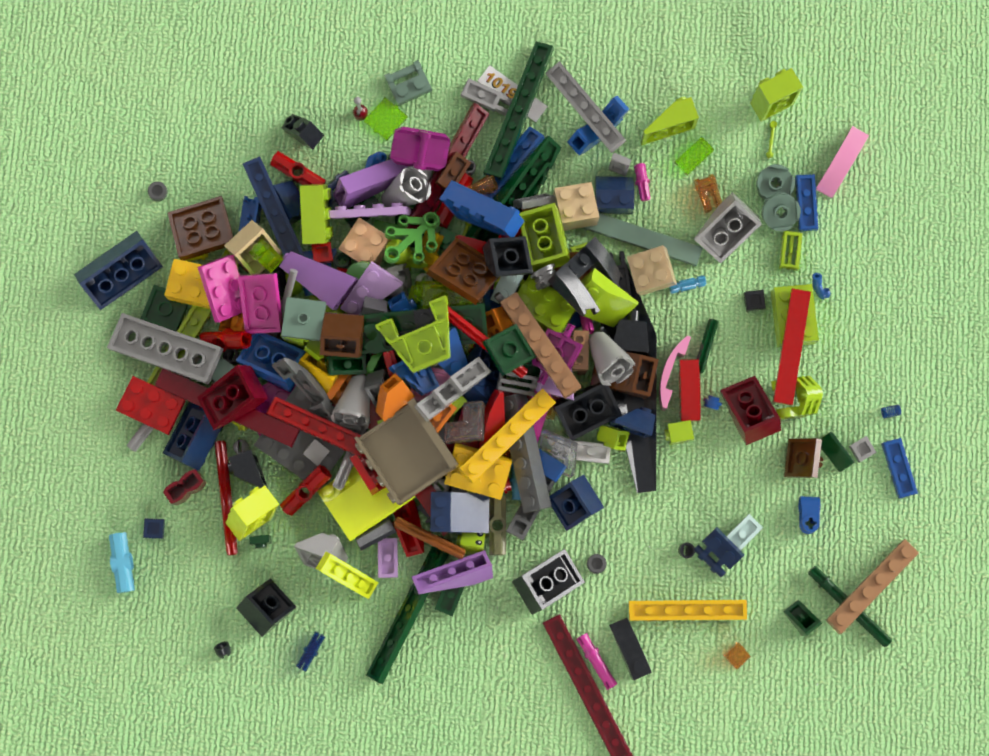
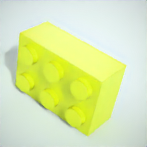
M265 485L260 489L259 487L254 488L248 493L250 496L244 500L239 498L232 504L233 507L230 509L231 512L228 514L226 524L239 541L269 522L279 505Z

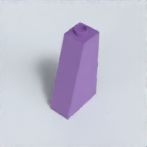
M390 159L340 177L333 196L338 206H346V209L386 190L401 170L408 166L398 165Z
M292 251L282 257V263L279 266L288 274L290 269H296L298 271L296 281L321 301L326 302V305L333 310H337L359 280L354 276Z

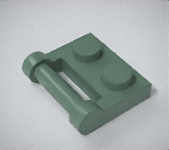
M419 60L414 61L412 65L399 71L384 75L398 106L432 91ZM417 71V76L397 85L394 84L395 80Z

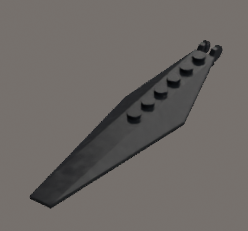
M619 251L620 265H617L623 276V279L619 281V286L639 302L633 310L639 311V321L647 323L648 356L657 359L656 332L641 297L636 292L633 278L625 262L624 251ZM610 252L609 254L614 260L613 254ZM628 314L622 320H627ZM601 323L600 332L606 333L614 341L618 324L611 327ZM657 369L651 396L647 399L612 391L622 415L635 409H640V407L650 409L651 414L655 415L652 436L643 438L629 433L626 452L637 493L656 491Z

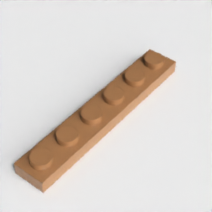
M515 292L502 300L500 305L513 324H517L536 358L564 399L580 390L581 385L518 293Z
M906 539L902 540L836 608L826 621L838 634H842L919 552Z

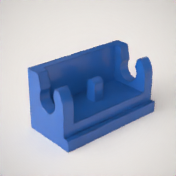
M244 196L238 232L251 220L259 225L262 207L257 197L250 199L248 196Z

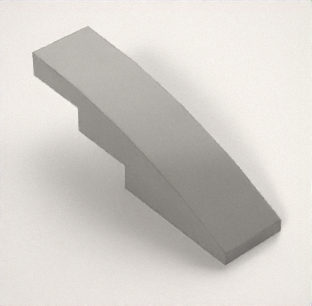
M477 357L433 390L430 395L415 405L416 410L428 422L490 374V369L480 357Z

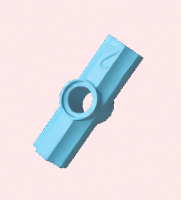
M127 533L109 535L112 554L110 556V565L115 575L117 593L134 591L135 586L132 574L134 564L132 554L129 552Z

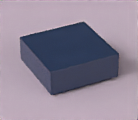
M144 518L143 538L164 539L165 519Z

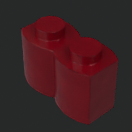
M196 469L190 470L179 481L169 484L163 493L171 504L179 505L184 503L191 494L201 491L207 482Z

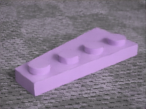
M391 203V207H384V204H373V208H365V205H355L354 209L347 210L346 206H337L335 210H330L329 213L331 219L379 217L381 215L389 217L399 214L410 216L411 208L403 206V203Z

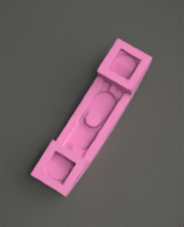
M852 126L816 190L833 198L869 135Z
M686 336L674 348L662 370L659 383V403L663 411L667 409L673 390L667 389L666 385L676 356L682 358L685 356L691 339L690 336Z

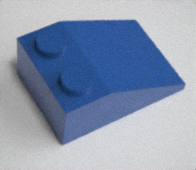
M266 333L252 334L251 346L242 350L236 360L237 363L252 366L255 374L271 384L291 392L295 383L290 377L283 380L271 365L285 357L299 363V360L306 352Z

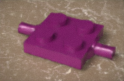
M568 323L563 333L555 332L548 328L545 332L546 336L571 370L583 347L582 344L572 340L570 337L575 326ZM535 358L530 363L542 371L537 382L545 385L549 375L538 359Z

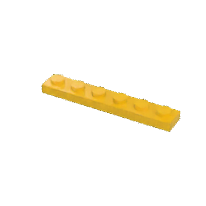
M542 388L459 468L461 473L471 483H474L556 402Z
M747 600L629 601V621L747 620Z

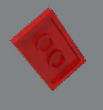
M132 376L116 411L169 435L186 400Z

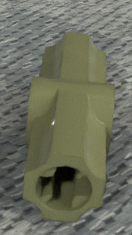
M502 496L501 500L489 497V555H506V496ZM498 520L503 523V528L500 531H495L492 528L494 521Z

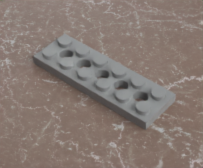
M124 313L121 314L107 346L109 350L208 385L224 350L222 347ZM136 333V338L133 341H129V335ZM152 338V344L149 347H145V341ZM165 344H168V345H169L168 351L165 352V353H162V352H161L162 346L165 345ZM185 350V356L178 359L179 351ZM197 356H202L201 363L195 365V358Z

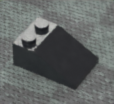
M601 382L576 391L574 393V400L559 398L555 400L556 403L552 406L570 441L622 416L610 387L603 385Z
M564 549L519 576L512 583L533 615L576 589L585 581Z

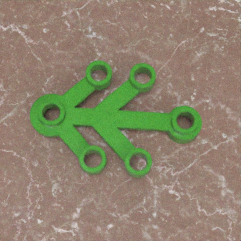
M428 212L423 217L401 215L398 218V226L401 228L387 227L385 237L387 239H394L396 236H405L407 238L396 247L390 246L386 248L384 259L390 264L396 263L399 260L400 254L414 242L415 253L412 260L417 265L422 264L425 258L422 249V234L427 231L428 241L425 249L429 253H434L438 246L435 240V230L440 225L439 216L434 212ZM409 224L420 225L417 229L406 228ZM416 256H420L422 259L418 260Z

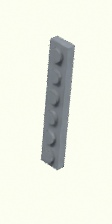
M560 61L545 73L611 153L626 142L622 134Z

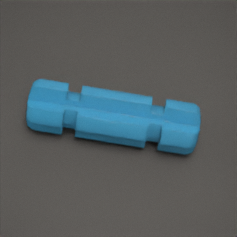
M702 275L696 279L681 280L677 285L669 287L670 292L673 294L678 293L679 290L682 292L695 289L697 286L703 287L706 285V278Z

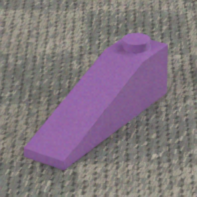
M484 550L412 576V581L418 594L475 585L493 578L492 564Z

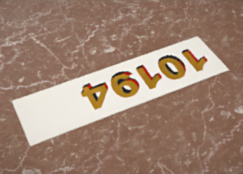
M490 65L478 80L481 84L499 91L502 95L513 99L518 87L516 83ZM534 98L527 117L537 122L548 106Z

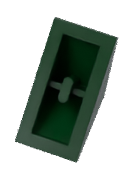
M799 600L783 611L801 636H807L822 624Z

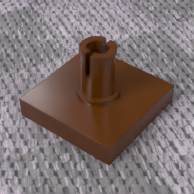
M788 439L784 477L818 478V470L823 466V463L819 462L823 461V458L820 456L822 439Z

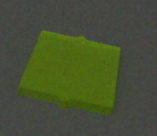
M384 97L366 117L364 123L372 128L374 133H378L388 141L394 134V130L399 128L408 116L399 109L398 105H394Z

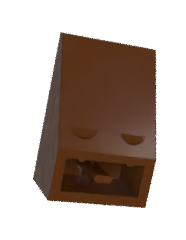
M626 352L635 362V366L633 365L632 367L634 371L623 382L618 384L616 381L612 382L609 387L612 391L647 399L651 396L659 359ZM595 365L590 385L600 383Z

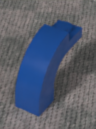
M615 96L602 112L617 127L630 109L618 96ZM587 124L576 130L567 143L580 156L597 145L601 140Z

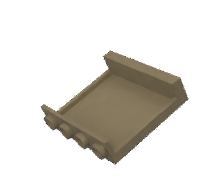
M414 398L407 402L408 405L397 411L392 418L381 422L362 436L355 437L357 442L355 447L360 454L364 453L368 459L365 462L371 470L375 469L379 475L376 477L382 487L386 486L389 491L387 496L393 504L396 502L398 505L403 504L459 466L430 420L426 422L416 410L415 405L418 402Z

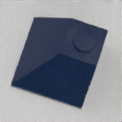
M640 407V409H635L610 421L609 425L646 438L652 436L655 415L651 414L650 409Z

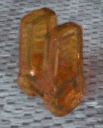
M710 174L707 178L700 180L698 178L694 179V185L705 213L712 210L711 200H709L707 192L711 194L713 204L717 208L722 203L714 175Z

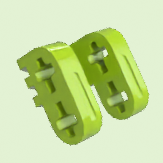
M811 376L797 377L795 390L800 405L777 409L776 412L780 420L806 417L818 412L823 391ZM776 380L771 381L772 392L775 390Z

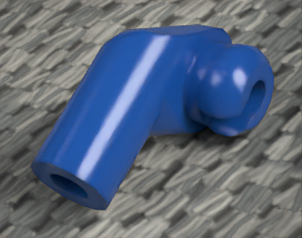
M376 152L367 158L365 168L386 161L387 155L384 152Z
M814 273L812 275V286L817 296L823 300L824 298H829V288L823 289L822 275Z

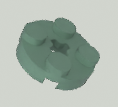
M779 164L770 165L762 170L757 178L756 187L758 194L764 199L776 193L791 195L795 187L794 176L791 175L789 169ZM774 179H777V182L780 183L781 186H777V188H774L773 185H771V182H773Z
M776 193L767 197L762 207L764 222L776 231L791 229L796 221L799 220L801 214L799 203L793 196L787 193ZM782 207L786 212L780 217L776 212Z

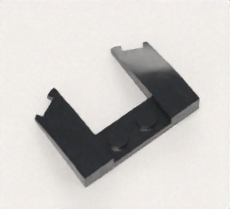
M596 237L588 242L548 280L553 288L581 316L586 315V310L589 309L593 315L600 311L588 290L579 280L587 270L595 268L618 287H620L619 281L623 279L615 261Z

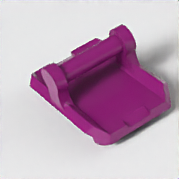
M409 127L397 128L394 130L390 159L398 165L414 166V168L421 170L439 171L446 166L450 138L446 134Z

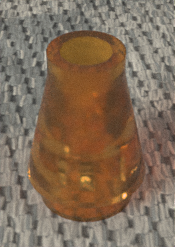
M487 175L468 186V188L480 194H490L498 190V185L493 175Z

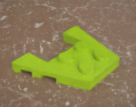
M445 295L429 302L436 320L431 324L399 336L392 318L375 325L376 329L380 331L385 340L394 348L413 373L451 358L448 299Z

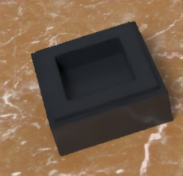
M764 290L744 292L746 311L766 309Z

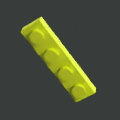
M327 551L316 566L317 570L367 599L370 598L379 583Z

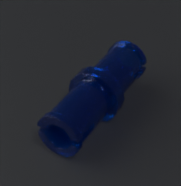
M317 631L314 632L308 645L303 648L304 652L296 667L299 669L302 667V670L307 672L312 660L319 654L317 651L326 636L319 634Z

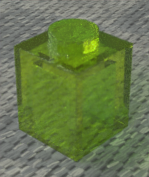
M263 239L256 243L249 252L270 273L284 260Z

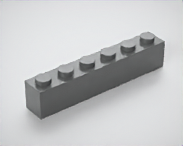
M513 394L504 397L505 424L528 402L527 395ZM532 425L509 448L524 513L552 507L535 430Z

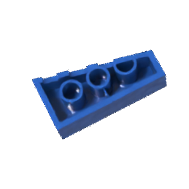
M451 180L440 197V200L457 219L506 238L515 237L524 223L523 218L519 215L520 212L516 208H509Z

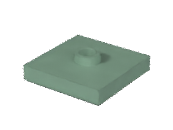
M287 297L281 336L320 341L327 303Z

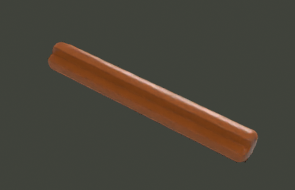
M397 517L393 523L395 528L458 559H462L465 555V549L400 517Z

